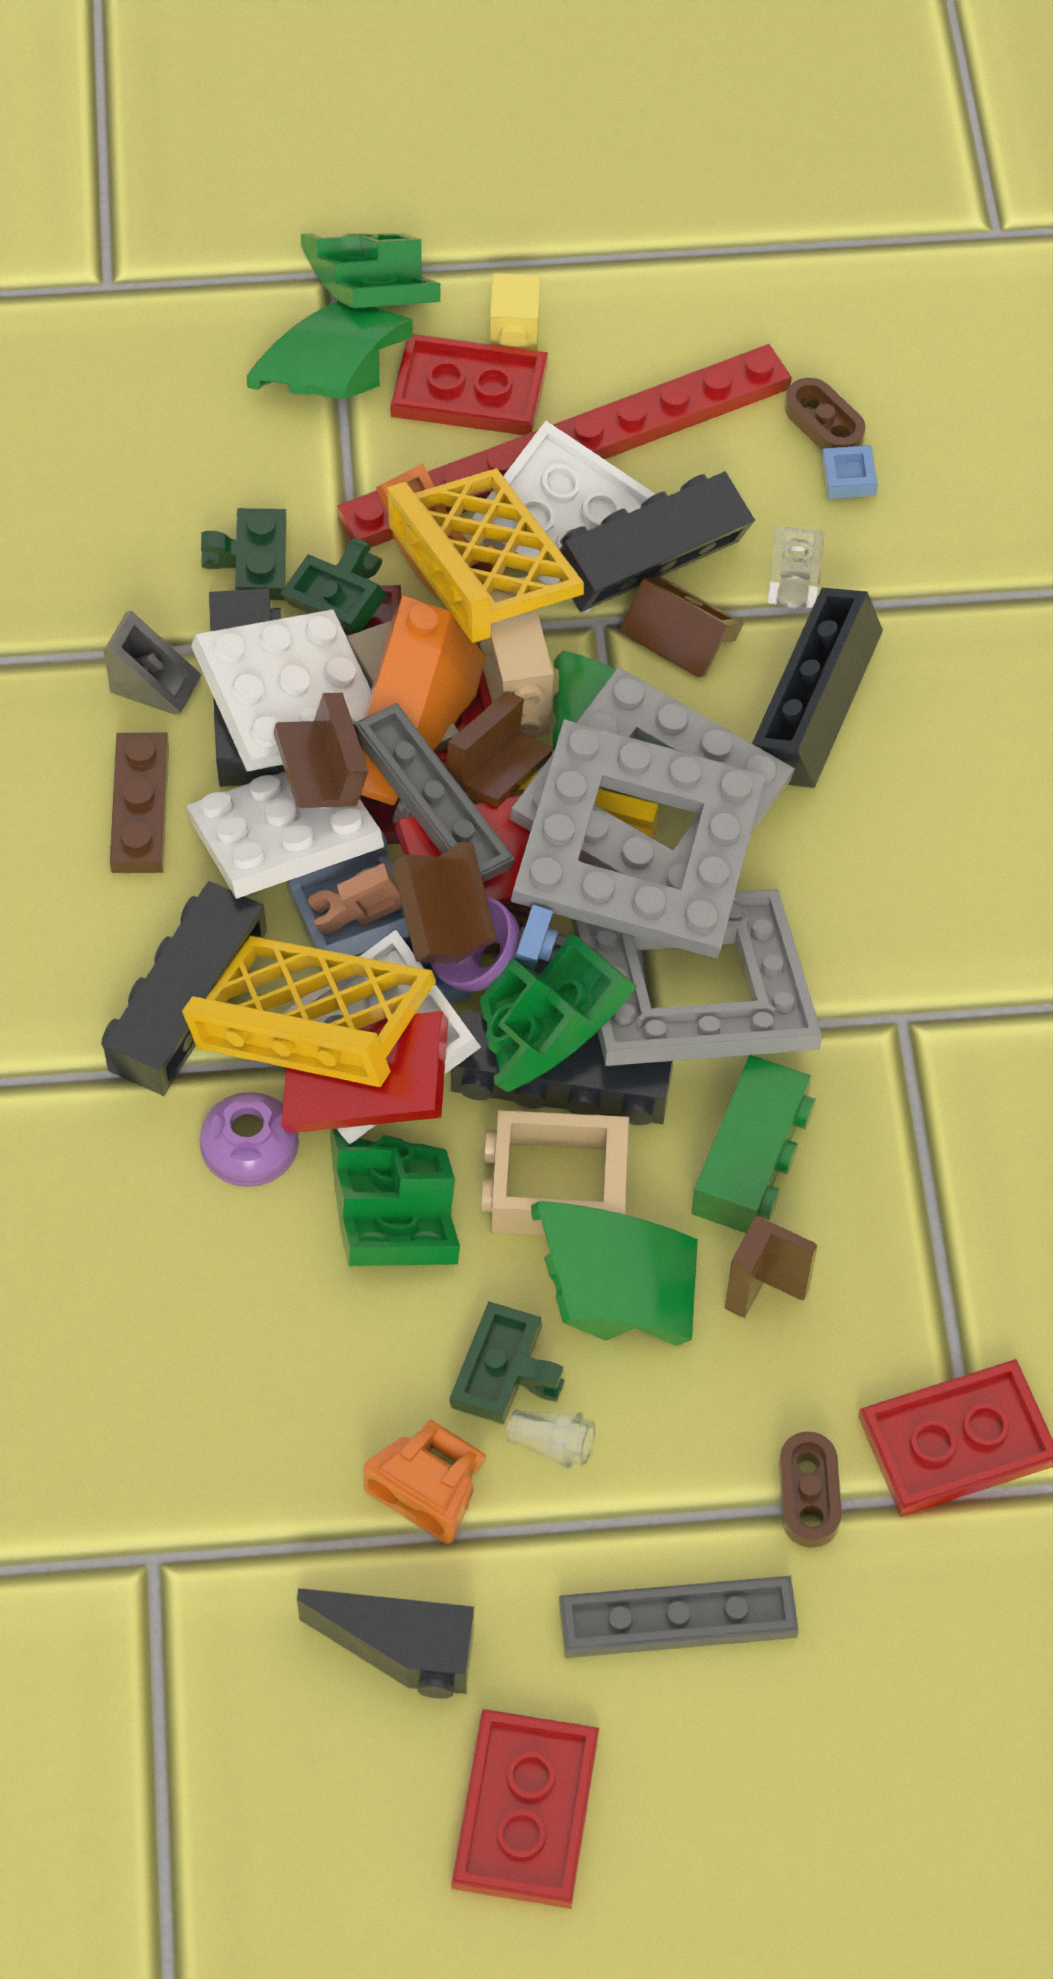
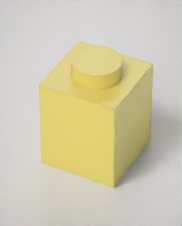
M493 273L490 345L537 350L540 275Z

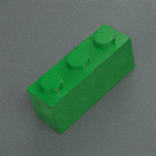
M749 1055L694 1188L692 1215L747 1233L756 1215L770 1220L780 1193V1189L773 1186L778 1172L789 1173L798 1148V1143L791 1141L796 1127L806 1129L815 1106L816 1098L808 1096L811 1075Z

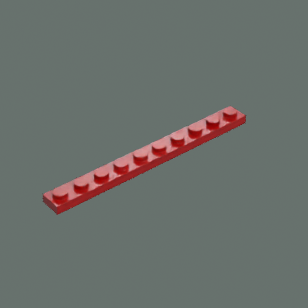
M767 344L555 423L553 426L601 458L607 459L787 391L791 385L792 376L771 345ZM537 431L427 472L434 487L496 468L504 476ZM493 489L475 493L472 496L487 499ZM377 490L337 505L338 519L350 540L357 538L374 547L394 539L393 531L389 527V514ZM444 506L447 513L449 514L452 507Z

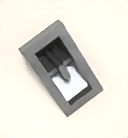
M132 610L125 612L104 649L111 693L174 715L182 712L202 675Z

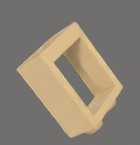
M494 589L490 596L496 603L515 597L517 594ZM536 609L491 623V638L476 642L477 646L486 656L483 670L492 703L506 691L524 699L521 732L533 738L538 735L549 734L554 679L551 661Z
M498 1110L497 1131L486 1130L485 1163L495 1164L494 1179H483L481 1212H492V1233L546 1236L541 1220L533 1221L531 1215V1205L538 1201L593 1207L625 1215L629 1117ZM510 1144L605 1148L603 1201L507 1197Z

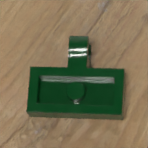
M237 508L236 539H231L219 531L201 532L203 568L236 567L235 590L269 588L270 600H285L280 593L285 587L286 509Z
M354 538L345 548L344 554L336 566L308 554L280 594L290 605L309 613L333 609L341 627L358 633L364 629L387 596L379 584L368 580L379 571L383 560L368 553L371 549L369 543Z
M488 1301L449 1398L451 1408L504 1424L519 1385L527 1388L531 1393L540 1398L554 1402L558 1401L565 1380L561 1378L564 1370L563 1366L554 1362L531 1358L542 1329L541 1317Z

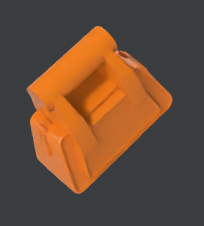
M430 1419L422 1430L411 1439L407 1437L399 1438L366 1461L364 1464V1490L443 1543L450 1544L456 1538L474 1492L471 1476L480 1470L487 1455ZM432 1448L455 1462L453 1466L431 1453Z

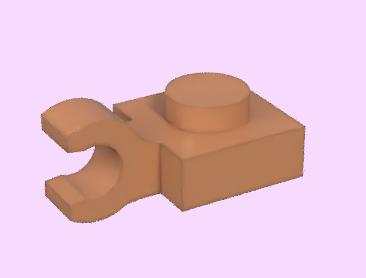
M384 863L374 868L363 870L354 877L337 884L339 894L330 890H321L308 898L309 905L317 914L329 909L327 914L314 920L316 927L323 935L333 934L355 919L363 927L403 908L396 878Z

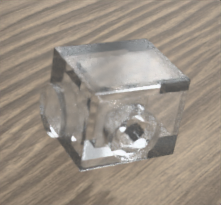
M775 526L767 603L784 605L790 608H813L819 592L825 531Z

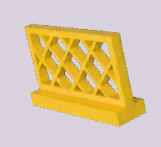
M497 468L416 493L411 490L406 482L387 487L389 527L445 606L453 613V617L472 643L491 638V623L584 594V582ZM488 489H493L497 494L494 501L472 496L475 493ZM439 504L452 507L449 514L429 511L427 508ZM464 510L486 514L482 522L460 517ZM497 517L517 521L518 525L515 529L494 525L493 523ZM451 531L473 535L470 543L448 538ZM485 538L507 543L503 551L481 546ZM518 545L540 551L537 558L514 552ZM472 560L495 564L491 572L469 567ZM506 567L529 572L525 580L502 575ZM540 574L559 578L563 581L554 585L536 583ZM494 589L517 594L515 597L496 603L490 596Z
M250 936L206 999L192 996L182 1010V1013L197 1049L381 1087L391 1072L386 1060L388 1054L436 981L432 970ZM258 956L278 961L275 964L248 974L249 968ZM310 966L322 968L323 970L294 983L290 974ZM355 975L368 977V981L340 992L336 986L337 982ZM285 977L287 986L259 997L257 996L255 988ZM401 984L411 986L407 993L385 1001L382 994L383 991ZM330 986L332 995L303 1006L300 997ZM247 991L250 992L252 997L251 1000L239 1005L226 1003L228 999ZM376 995L379 1004L349 1015L346 1006ZM292 1000L295 1001L297 1009L285 1014L267 1011ZM340 1009L343 1015L342 1019L329 1024L313 1021V1019ZM385 1018L387 1019V1023L379 1036L377 1033L358 1030Z

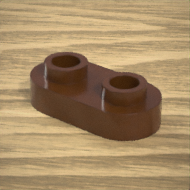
M802 378L789 386L785 401V412L788 418L822 451L823 448L863 446L866 429L864 419L826 382L817 378ZM805 407L813 408V410H807Z
M810 1431L800 1432L791 1436L784 1443L779 1459L782 1524L786 1534L792 1541L804 1547L814 1548L829 1543L839 1529L842 1511L838 1457L834 1445L825 1436ZM801 1461H810L816 1465L817 1470L812 1473H805L798 1468L797 1464ZM806 1514H813L820 1519L821 1524L816 1527L806 1526L801 1521V1517Z

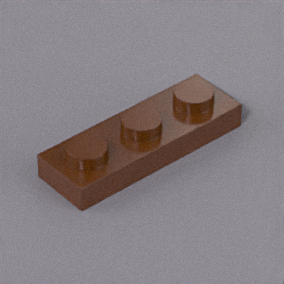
M168 732L116 733L110 846L111 873H163L169 758Z

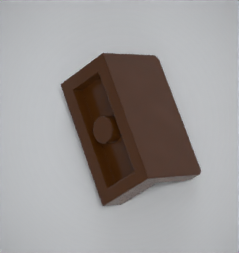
M654 577L642 580L620 627V632L695 676L703 677L707 675L721 644L736 641L744 623L665 578Z
M508 691L448 742L447 770L465 793L493 807L499 806L536 773L552 756L553 750L551 746L521 732L524 699Z
M343 692L323 693L314 721L277 722L273 734L295 804L298 808L357 806L369 771Z
M460 842L438 857L405 854L392 863L416 962L457 964L495 941L496 933L472 842Z
M756 1215L731 1260L725 1309L745 1318L764 1283L799 1300H804L810 1289L817 1245Z

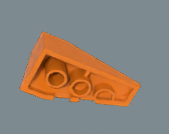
M402 595L387 630L364 718L397 703L433 751L439 745L451 723L455 724L461 714L474 701L486 657L477 644L470 641L453 617L451 611ZM361 747L369 771L361 795L394 806L399 796Z

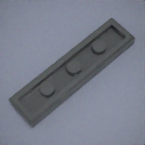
M397 703L354 723L361 747L441 854L460 842H472L483 883L512 869L515 858Z
M791 1576L559 1595L565 1658L797 1638L799 1632Z

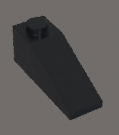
M298 1588L297 1606L299 1620L407 1688L418 1689L421 1695L436 1699L450 1698L453 1696V1693H467L474 1635V1606Z

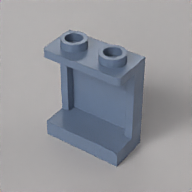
M381 831L383 848L287 881L288 893L313 948L359 957L390 933L397 930L414 953L403 908L363 927L355 919L344 925L339 931L330 935H323L316 927L314 920L327 914L329 909L317 914L308 903V898L321 890H330L339 894L337 884L354 877L363 870L374 868L382 863L395 876L393 865L388 856L387 839L383 831Z

